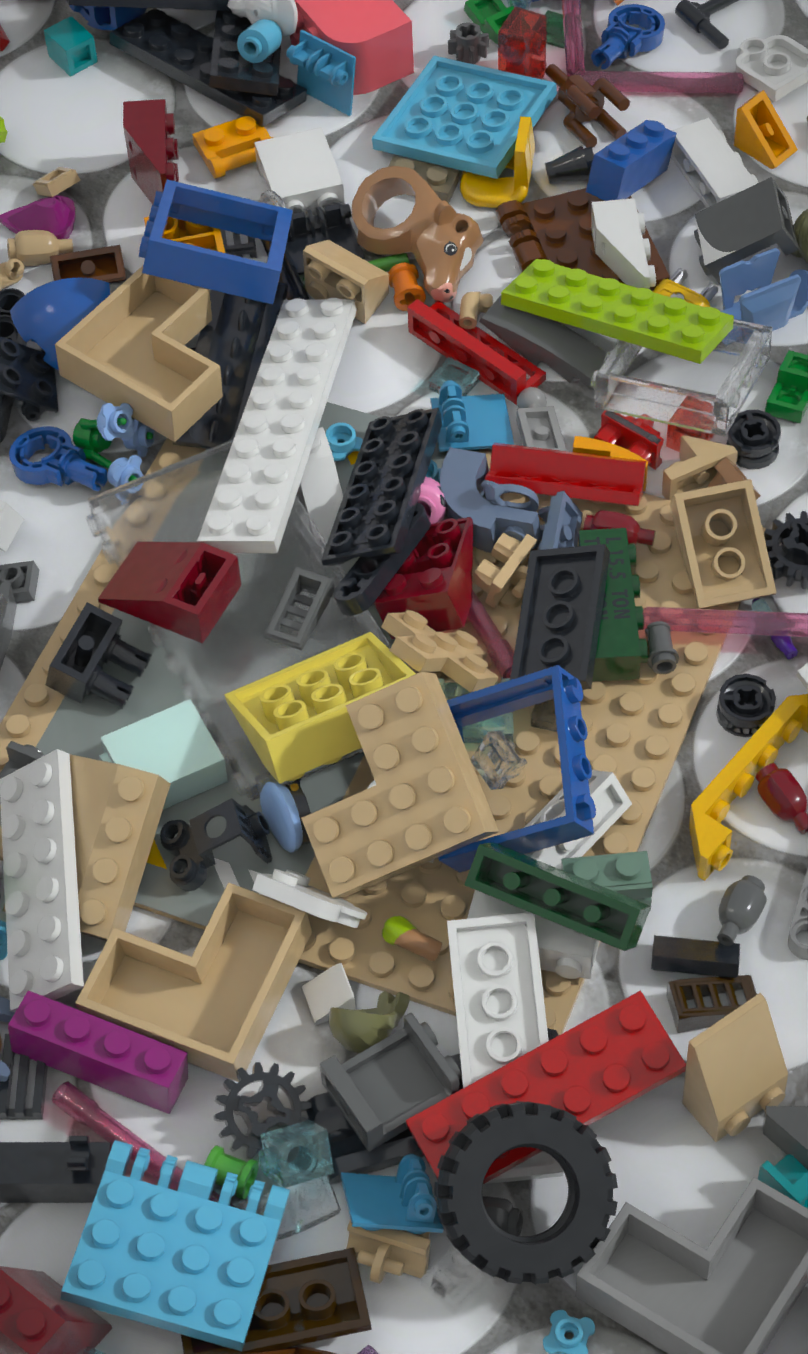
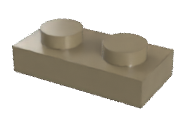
M393 156L388 166L408 167L415 170L432 187L437 196L447 203L450 202L460 181L459 170Z

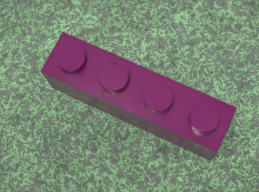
M29 990L8 1024L12 1052L28 1056L29 1059L36 1062L37 1060L46 1063V1066L167 1114L171 1113L188 1080L187 1052Z

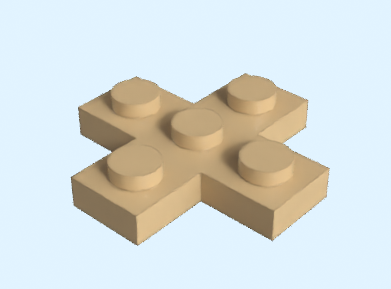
M411 610L387 614L381 628L396 638L389 651L416 671H442L470 693L493 686L497 682L499 677L487 669L488 664L485 659L488 653L477 646L478 641L471 634L461 630L452 633L436 632L426 625L428 621L425 617Z

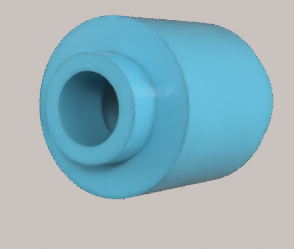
M260 19L239 35L237 40L239 53L245 60L251 63L262 62L280 47L282 42L281 28L272 20Z

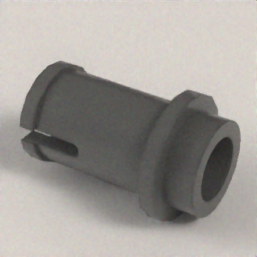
M663 621L653 622L645 629L650 652L647 663L657 674L671 673L676 669V664L679 661L678 652L673 649L670 625Z

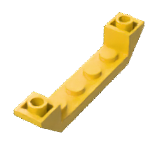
M808 694L788 696L691 804L689 829L697 874L702 880L705 881L715 869L721 871L732 856L733 850L730 849L732 830L721 824L730 809L732 801L737 796L742 798L747 794L753 785L755 775L765 766L774 763L779 748L785 742L788 744L793 742L801 729L808 733Z

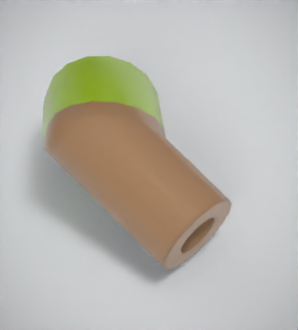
M393 916L384 923L382 936L387 943L397 945L432 962L436 960L440 953L442 942L421 933L403 916Z

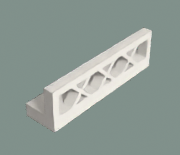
M592 770V776L588 779L590 796L596 808V816L593 818L594 835L524 855L560 870L561 859L582 857L632 805L614 773ZM563 788L525 827L566 816Z

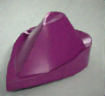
M46 197L1 214L0 223L15 234L25 230H44L53 233L57 239H68L74 228L76 209L73 200L68 197Z

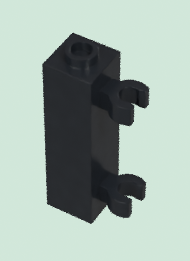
M69 1136V1142H0V1203H93L112 1148L111 1143L90 1142L89 1136Z

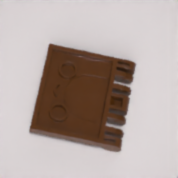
M586 188L525 203L513 200L500 204L496 209V216L506 235L511 237L508 242L513 249V254L521 272L535 259H545L560 266L581 269L588 274L616 279L620 283L625 284L595 253L591 231L592 202L604 200L587 193ZM645 226V234H642V238H648L650 242L651 257L650 260H647V263L655 267L657 286L663 279H670V276ZM656 286L650 287V290L653 291Z

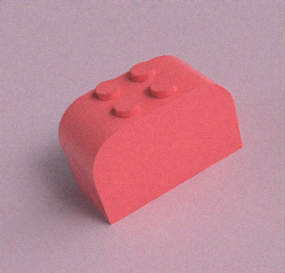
M295 0L298 10V22L295 33L290 35L291 44L294 46L299 44L300 31L304 30L355 56L353 95L372 92L414 73L412 21L393 0Z

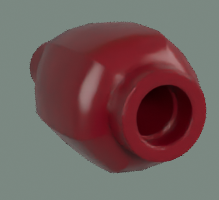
M600 510L594 516L586 515L583 530L626 528L628 543L650 546L654 544L656 531L640 528L637 521L631 516L606 510Z
M775 763L765 766L755 776L759 783L757 787L759 796L776 817L783 821L793 822L801 834L807 833L808 814L806 812L808 802L802 787L788 769H779Z

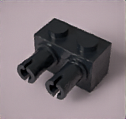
M87 602L52 660L45 685L79 703H82L86 695L89 696L93 693L123 709L134 686L103 672L102 666L104 663L107 664L111 661L141 677L151 660L152 654L146 653L121 640L119 633L123 620Z

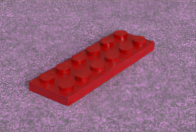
M640 990L405 1121L438 1180L440 1169L437 1166L441 1155H445L450 1146L449 1140L456 1131L460 1132L467 1125V1120L477 1113L482 1114L490 1110V1107L502 1103L510 1104L516 1103V1101L534 1102L565 1110L576 1116V1119L583 1125L589 1126L686 1071V1063ZM520 1147L505 1152L491 1164L483 1184L539 1154L542 1150L532 1147Z

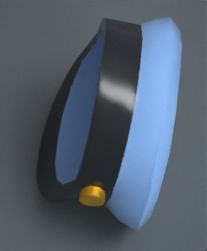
M300 778L289 785L275 782L265 783L260 793L261 810L278 843L289 853L295 852L301 845L311 843L301 819L311 814L305 794L300 787Z

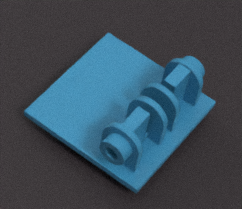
M301 30L299 44L296 46L291 45L286 52L290 63L298 65L297 84L306 88L307 94L351 116L356 57Z
M448 380L439 389V398H430L431 408L439 407L441 412L442 427L437 439L439 452L448 451L450 447L474 450L490 449L494 443L514 445L504 394L462 396L460 385L455 381Z
M414 1154L404 1156L398 1165L396 1176L341 1172L340 1177L352 1227H361L369 1231L381 1229L406 1230L413 1234H424L426 1232L443 1233L444 1229L436 1209L438 1208L430 1179L425 1172L424 1160Z

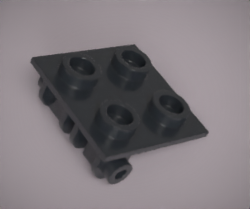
M340 201L337 204L325 206L324 214L320 206L316 207L317 215L315 216L312 215L311 209H306V216L304 211L292 214L286 248L299 275L304 274L303 250L307 245L325 240H330L365 260L350 221L352 214L349 204L342 205Z
M0 337V393L23 401L21 412L29 421L40 419L45 410L57 413L59 410L55 368L44 361L45 352Z

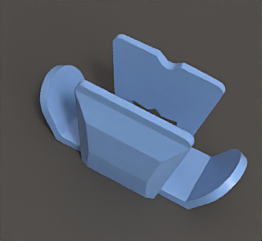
M777 248L757 254L749 261L741 260L721 269L719 278L724 310L720 312L734 316L733 329L723 341L728 344L743 337L746 340H752L786 326L789 319L803 314L808 307V270H795L788 278L771 284L780 251ZM747 290H751V291H752V292H749V293H747V294H744ZM742 295L739 301L734 303L735 296Z

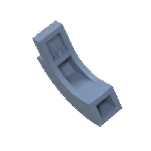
M450 447L440 472V486L446 502L448 519L471 517L473 520V546L485 552H492L495 543L502 533L519 541H522L526 534H529L537 539L532 549H538L542 540L538 512L500 506L483 498L484 490L481 486L489 472L486 454Z

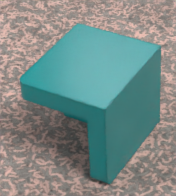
M70 16L44 30L49 57L70 77L98 62L94 36L75 18Z
M786 1155L774 1166L768 1160L760 1165L759 1181L808 1208V1170L793 1155Z

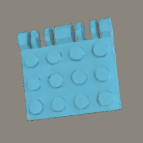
M115 1140L61 1290V1300L242 1352L287 1206L290 1189L272 1185L264 1215L257 1214L265 1182L255 1180L249 1190L246 1210L229 1206L232 1196L235 1195L237 1189V1174L227 1172L219 1201L214 1202L210 1200L215 1185L218 1169L187 1160L178 1190L175 1191L169 1189L175 1172L177 1157L167 1155L160 1169L158 1185L142 1181L144 1172L147 1171L150 1163V1150L140 1147L131 1175L126 1177L124 1175L131 1158L133 1145Z

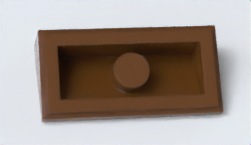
M120 245L50 256L54 281L67 278H92L108 283L126 280Z

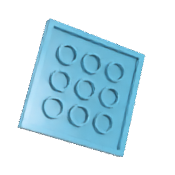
M433 56L372 137L373 149L498 179L514 156L520 116L531 117L532 127H534L557 95L556 83Z

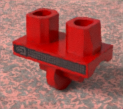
M609 407L601 414V428L594 436V439L615 444L639 455L648 461V466L654 470L662 464L660 451L664 439L660 437V432L653 428L655 421L653 415L644 412L636 419L631 415L625 417Z

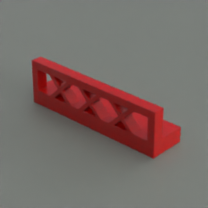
M416 299L407 307L409 333L499 394H504L505 398L517 405V398L522 390L528 387L537 388L546 380L545 371L476 326L472 329L462 328L459 325V314L437 300L429 307ZM526 374H527L528 376H530V378H529L527 381H526Z
M494 443L492 445L490 471L485 476V480L498 484L521 485L531 489L536 494L556 496L557 492L565 491L569 498L639 506L643 494L646 461Z

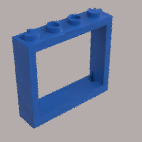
M167 179L163 192L156 191L149 220H147L144 236L141 240L138 257L145 258L142 273L273 304L282 269L293 210ZM168 217L271 241L267 263L165 239L163 234Z
M559 665L447 700L463 740L462 727L554 699L566 816L476 841L439 857V861L459 873L470 870L479 844L494 842L524 855L594 835L593 818L596 816V808L590 796L588 780L592 776V769L585 752L584 740L587 739L588 732L581 715L580 701L583 700V689L579 680Z

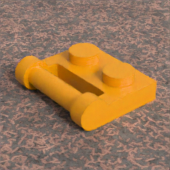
M243 116L192 134L193 143L214 179L225 176L227 171L256 162L254 142L273 138L270 137L265 127L256 124L255 119L250 116Z

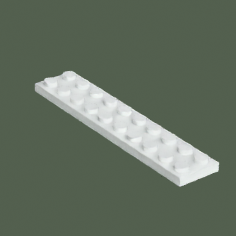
M296 298L283 301L197 542L208 544L228 553L278 552L357 311L354 299L328 298L304 300Z

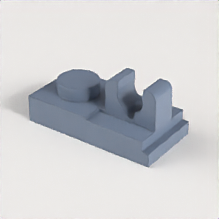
M565 491L557 492L556 496L551 497L550 506L543 507L538 512V515L545 522V524L540 525L542 540L539 544V550L576 547L578 544L583 513Z

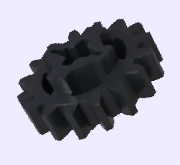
M802 511L800 518L795 519L791 513H786L785 523L775 519L773 520L772 529H766L764 532L771 568H774L773 578L776 580L784 576L787 578L786 586L790 587L795 581H799L802 589H807L808 515L806 511Z
M255 1062L251 1075H248L247 1071L242 1067L236 1071L238 1083L226 1079L222 1084L229 1092L228 1096L217 1095L215 1098L217 1104L224 1106V1111L213 1116L214 1121H225L226 1125L218 1134L219 1137L225 1138L231 1135L235 1140L230 1150L234 1152L241 1146L246 1147V1159L249 1160L253 1159L257 1151H262L264 1160L269 1161L272 1159L274 1148L281 1155H286L289 1153L286 1141L290 1140L293 1143L299 1144L303 1138L296 1131L297 1128H307L310 1126V1121L301 1117V1112L312 1107L311 1102H300L299 1095L306 1090L305 1085L294 1088L290 1083L295 1073L290 1071L284 1077L279 1076V1064L276 1063L270 1067L268 1072H263L261 1063ZM261 1082L258 1093L251 1097L238 1095L245 1086ZM279 1088L288 1097L291 1109L282 1105L277 1096ZM264 1100L268 1102L267 1110L273 1112V1115L276 1116L268 1117L260 1123L257 1121L258 1113L251 1111L252 1108L249 1107H255ZM233 1113L242 1116L248 1127L246 1136L237 1127ZM271 1127L287 1128L279 1138L263 1142L267 1130Z

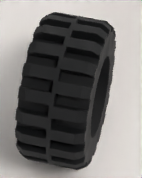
M516 1101V1103L510 1104L502 1103L490 1107V1110L482 1114L477 1113L466 1121L467 1125L460 1132L456 1131L449 1140L450 1146L446 1154L441 1155L437 1166L440 1171L438 1182H435L434 1196L437 1197L439 1208L436 1210L440 1223L443 1224L447 1232L446 1236L464 1258L481 1271L492 1277H498L506 1282L521 1284L522 1282H532L535 1285L549 1283L550 1278L556 1276L564 1278L574 1273L573 1268L580 1262L587 1263L596 1254L593 1249L600 1240L605 1242L611 1229L606 1228L610 1215L616 1216L618 1202L613 1200V1189L618 1188L616 1174L610 1170L608 1162L611 1161L606 1147H602L599 1144L594 1131L588 1125H583L578 1121L576 1116L565 1110L534 1102ZM520 1147L537 1148L551 1155L563 1169L568 1183L567 1202L560 1218L548 1230L532 1236L512 1235L500 1229L487 1214L482 1197L483 1181L491 1164L505 1152Z

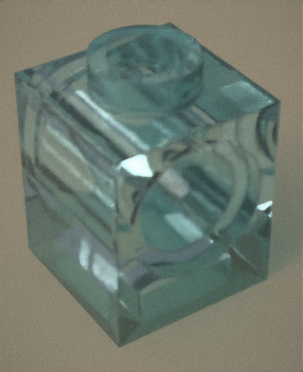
M307 1120L260 1134L263 1150L259 1151L258 1157L262 1172L266 1177L283 1188L334 1173L327 1130L313 1121ZM298 1146L299 1152L297 1157L287 1164L290 1151Z

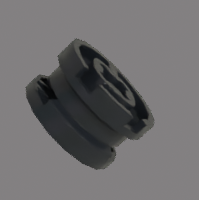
M746 410L736 414L728 425V440L726 442V445L730 443V446H734L738 451L736 465L746 469H761L772 464L779 453V441L781 438V427L777 419L768 412L761 410Z
M740 674L729 678L720 689L716 711L719 724L725 731L735 736H753L754 733H751L752 728L758 730L760 728L759 725L763 724L774 712L776 701L774 689H770L766 685V680L757 675ZM729 723H731L732 725H734V726H732L731 728H728ZM738 728L740 730V733L735 732L733 730ZM742 728L749 729V734H744Z

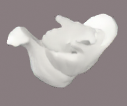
M229 0L227 6L233 14L240 18L247 17L251 24L260 19L272 20L281 28L282 37H287L296 31L298 10L295 0Z

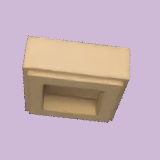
M58 167L34 181L33 186L38 195L54 197L81 180L76 170Z

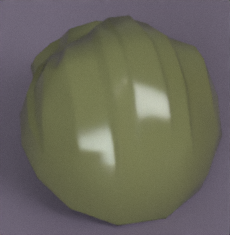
M384 991L379 994L377 1008L361 1010L330 1008L328 1023L333 1037L348 1051L357 1054L365 1051L391 1035L392 1030L398 1026L400 1019L408 1008L409 995L399 992L394 997V995Z

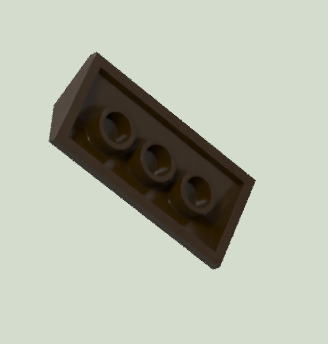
M354 1247L268 1265L242 1352L181 1334L183 1353L241 1354L273 1351L372 1330Z

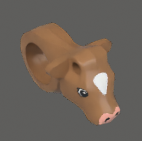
M390 166L372 173L361 183L352 201V219L358 228L357 243L367 251L378 255H396L412 252L423 271V285L427 293L435 301L438 300L442 303H449L455 298L460 279L472 268L476 250L484 241L478 223L465 214L456 213L449 203L445 200L442 201L437 196L432 187L415 170L408 167ZM403 194L415 196L413 211L404 222L396 227L387 229L374 227V218L377 210L385 201Z

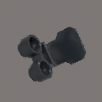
M233 798L190 819V825L183 820H171L165 823L160 831L162 846L176 856L170 863V878L185 891H194L205 882L207 868L216 864L212 850L239 836L246 840L253 848L255 854L267 864L273 859L266 835L270 834L266 819L259 811L255 813L247 805L241 806ZM217 816L224 817L226 819L225 831L216 838L208 837L206 827L209 821Z

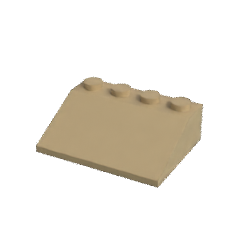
M70 754L80 933L107 941L113 928L126 932L171 783L154 773Z

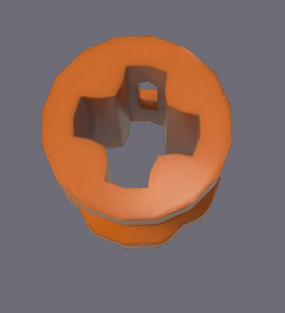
M406 262L393 266L388 272L389 285L394 288L395 294L393 298L397 309L407 311V307L416 299L424 303L426 294L424 289L418 285L419 272L416 266Z

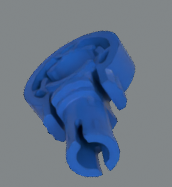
M639 4L622 5L612 10L608 17L607 28L601 35L602 45L591 54L593 64L596 67L601 65V69H607L617 58L625 59L628 52L629 56L633 57L638 52H646L657 48L663 41L665 29L663 16L655 9ZM626 21H628V23H629L630 25H632V24H637V25H639V27H642V28L648 29V30H642L641 28L631 27V26H629V25L626 24Z
M43 426L31 429L21 434L10 447L9 458L14 472L25 483L32 485L54 483L62 486L64 483L70 485L73 482H77L94 491H100L101 486L104 487L107 482V470L86 462L84 450L74 446L68 433L60 428ZM45 444H48L50 449H55L50 455L41 458L39 462L33 463L28 461L35 454L34 452L45 449Z

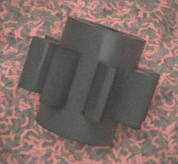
M466 22L458 25L456 30H450L448 54H456L457 61L476 64L480 61L481 57H487L489 34H481L480 25Z

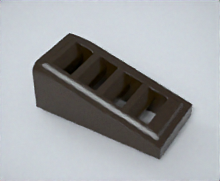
M738 975L736 978L705 977L669 981L667 983L666 996L677 1033L711 1027L741 1005L738 1004L735 995L737 990H743L746 1002L756 996L757 993L751 975ZM726 993L729 1006H722L719 994ZM710 996L713 1007H705L703 997ZM694 999L696 1008H688L687 1000Z

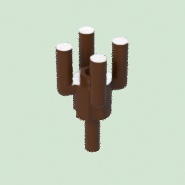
M550 64L546 68V75L560 87L557 93L558 100L570 110L564 118L563 124L586 148L595 147L597 138L582 124L583 122H589L594 119L616 140L627 133L626 129L603 109L604 97L620 111H625L630 106V100L610 81L602 77L591 86L580 75L568 77L555 64Z

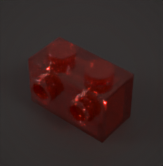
M514 7L498 31V70L543 79L547 67L546 15Z

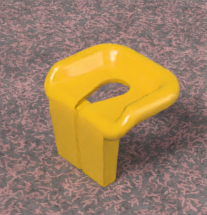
M520 116L514 156L505 167L514 170V177L495 179L466 171L462 172L460 192L468 203L478 207L497 208L504 202L517 200L522 203L525 200L529 189L535 153L531 117Z

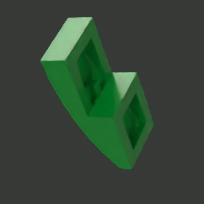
M468 0L465 2L464 11L473 23L480 25L481 31L488 33L489 39L501 47L523 38L531 32V29L513 5L506 8L501 0Z
M789 350L779 368L777 382L766 402L765 412L774 417L801 423L808 408V355Z

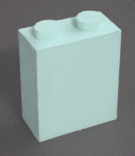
M191 699L101 737L104 753L98 756L99 760L154 773L171 783L163 810L228 782L225 759Z

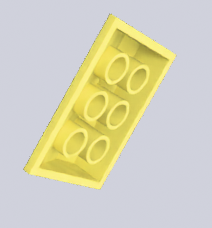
M372 632L224 694L226 702L263 765L279 784L285 781L297 780L305 772L321 765L336 763L344 755L362 748L345 705L416 674L399 657L390 652V649Z

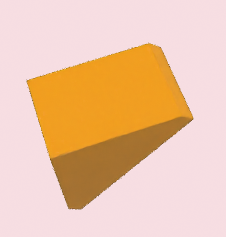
M764 90L758 92L737 109L735 147L770 169L779 166L798 150Z

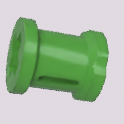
M218 1145L213 1147L204 1164L205 1166L218 1169L215 1184L222 1187L227 1172L237 1174L236 1197L242 1200L248 1196L250 1187L254 1184L259 1169L258 1161L250 1159L246 1162L224 1153V1148Z

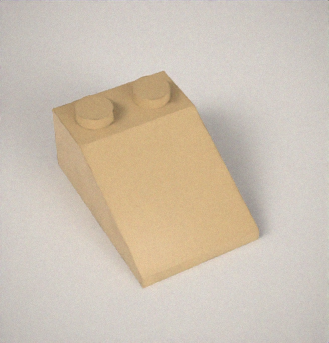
M751 479L674 494L670 502V508L678 544L698 610L776 595L777 592Z
M761 993L694 1037L688 1044L682 1104L715 1142L727 1134L730 1136L739 1134L748 1126L754 1115L762 1110L765 1111L766 1106H778L786 1096L788 1071L767 1001Z

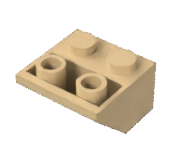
M330 240L307 245L303 250L305 290L315 300L328 298L354 299L357 310L354 318L366 324L389 294V273Z

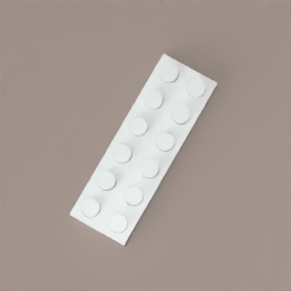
M59 749L0 779L10 1011L16 1012L28 990L56 1000L84 987L70 754Z
M531 912L447 921L463 1088L549 1041L535 914ZM542 1151L485 1184L563 1176V1169L551 1155Z

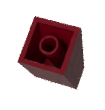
M0 1266V1354H90L110 1332L112 1326L92 1309L61 1300V1290L63 1287L45 1272Z

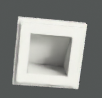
M342 963L330 967L302 986V991L315 1025L328 1021L330 1008L332 1007L356 1010L354 994Z

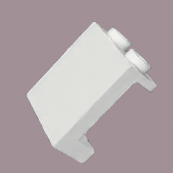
M322 127L254 142L257 169L260 177L264 176L274 206L293 210L292 214L304 211L305 216L306 209H311L312 215L315 216L317 215L316 207L320 206L324 214L325 206L337 204L340 201L342 205L345 204L343 182Z

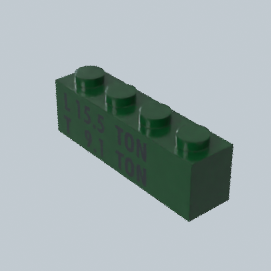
M626 528L579 530V546L606 544L610 551L592 682L640 679V663H647L648 651L646 638L639 639L638 630H644L643 607L635 606L634 598H640L639 575H632L631 567H636L635 543H628Z
M494 842L479 844L464 884L467 887L623 951L637 946L651 908L647 904Z

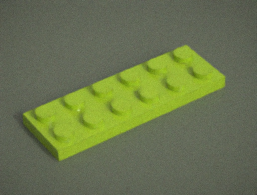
M535 259L501 292V305L701 364L733 329L734 316L720 312L716 308L688 303L682 298H671L654 293L647 288H636L620 283L616 279L598 277L588 274L584 270L567 268L545 259Z

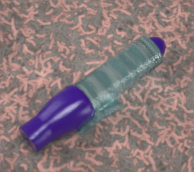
M753 599L751 608L770 635L772 642L784 653L787 659L796 657L798 651L793 644V634L787 623L777 619L764 599Z

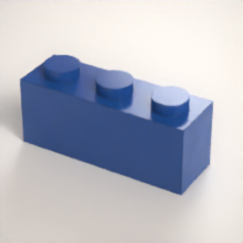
M645 120L594 154L586 192L604 201L628 198L668 170L677 133L665 128L658 121Z

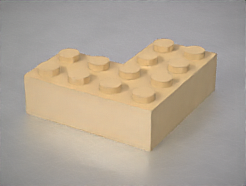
M142 266L55 344L60 376L103 401L112 403L113 406H120L122 403L129 404L133 409L132 418L176 442L223 397L220 365L185 346L212 321L210 290L142 273Z
M419 672L345 705L376 785L301 818L332 898L350 896L499 832L436 674Z
M228 882L192 957L113 928L75 1004L80 1011L188 1053V1063L239 1082L236 1071L241 1067L247 1070L312 934L308 914L290 905Z

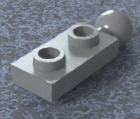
M528 387L522 390L517 398L516 422L523 446L566 451L554 406H546V396L540 389Z

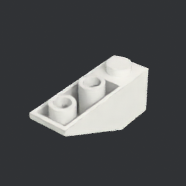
M635 198L592 202L591 231L595 253L626 285L647 289L655 287V267L647 263V260H650L651 257L650 242L648 238H642V234H645L644 213L637 212Z

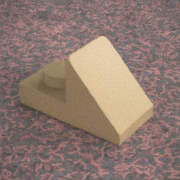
M681 436L680 461L673 463L663 470L662 495L665 499L672 500L674 494L707 488L718 472L715 466L725 457L736 465L738 451L734 446L691 436Z

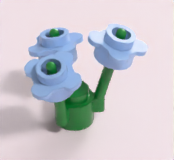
M105 403L102 405L97 419L81 418L73 431V442L76 447L84 450L86 459L93 460L108 469L107 479L110 484L115 486L113 493L121 498L125 496L127 491L138 488L144 479V475L140 471L142 463L140 457L147 455L148 447L152 446L155 439V430L136 419H132L133 409L129 404L122 403L120 406H113L112 403ZM114 438H121L127 449L137 450L138 456L132 455L129 459L120 457L111 462L98 454V452L108 449Z

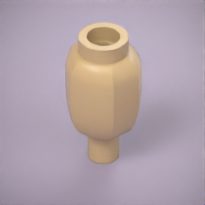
M20 231L14 238L7 239L8 258L19 259L24 266L51 263L50 256L73 252L72 239H57L49 231Z

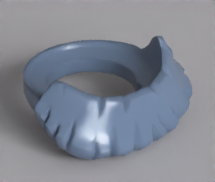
M484 480L481 484L486 500L493 504L533 512L538 510V496L527 487L516 484H498L489 480ZM514 492L527 496L530 501L526 503H513L503 501L500 496L504 493Z

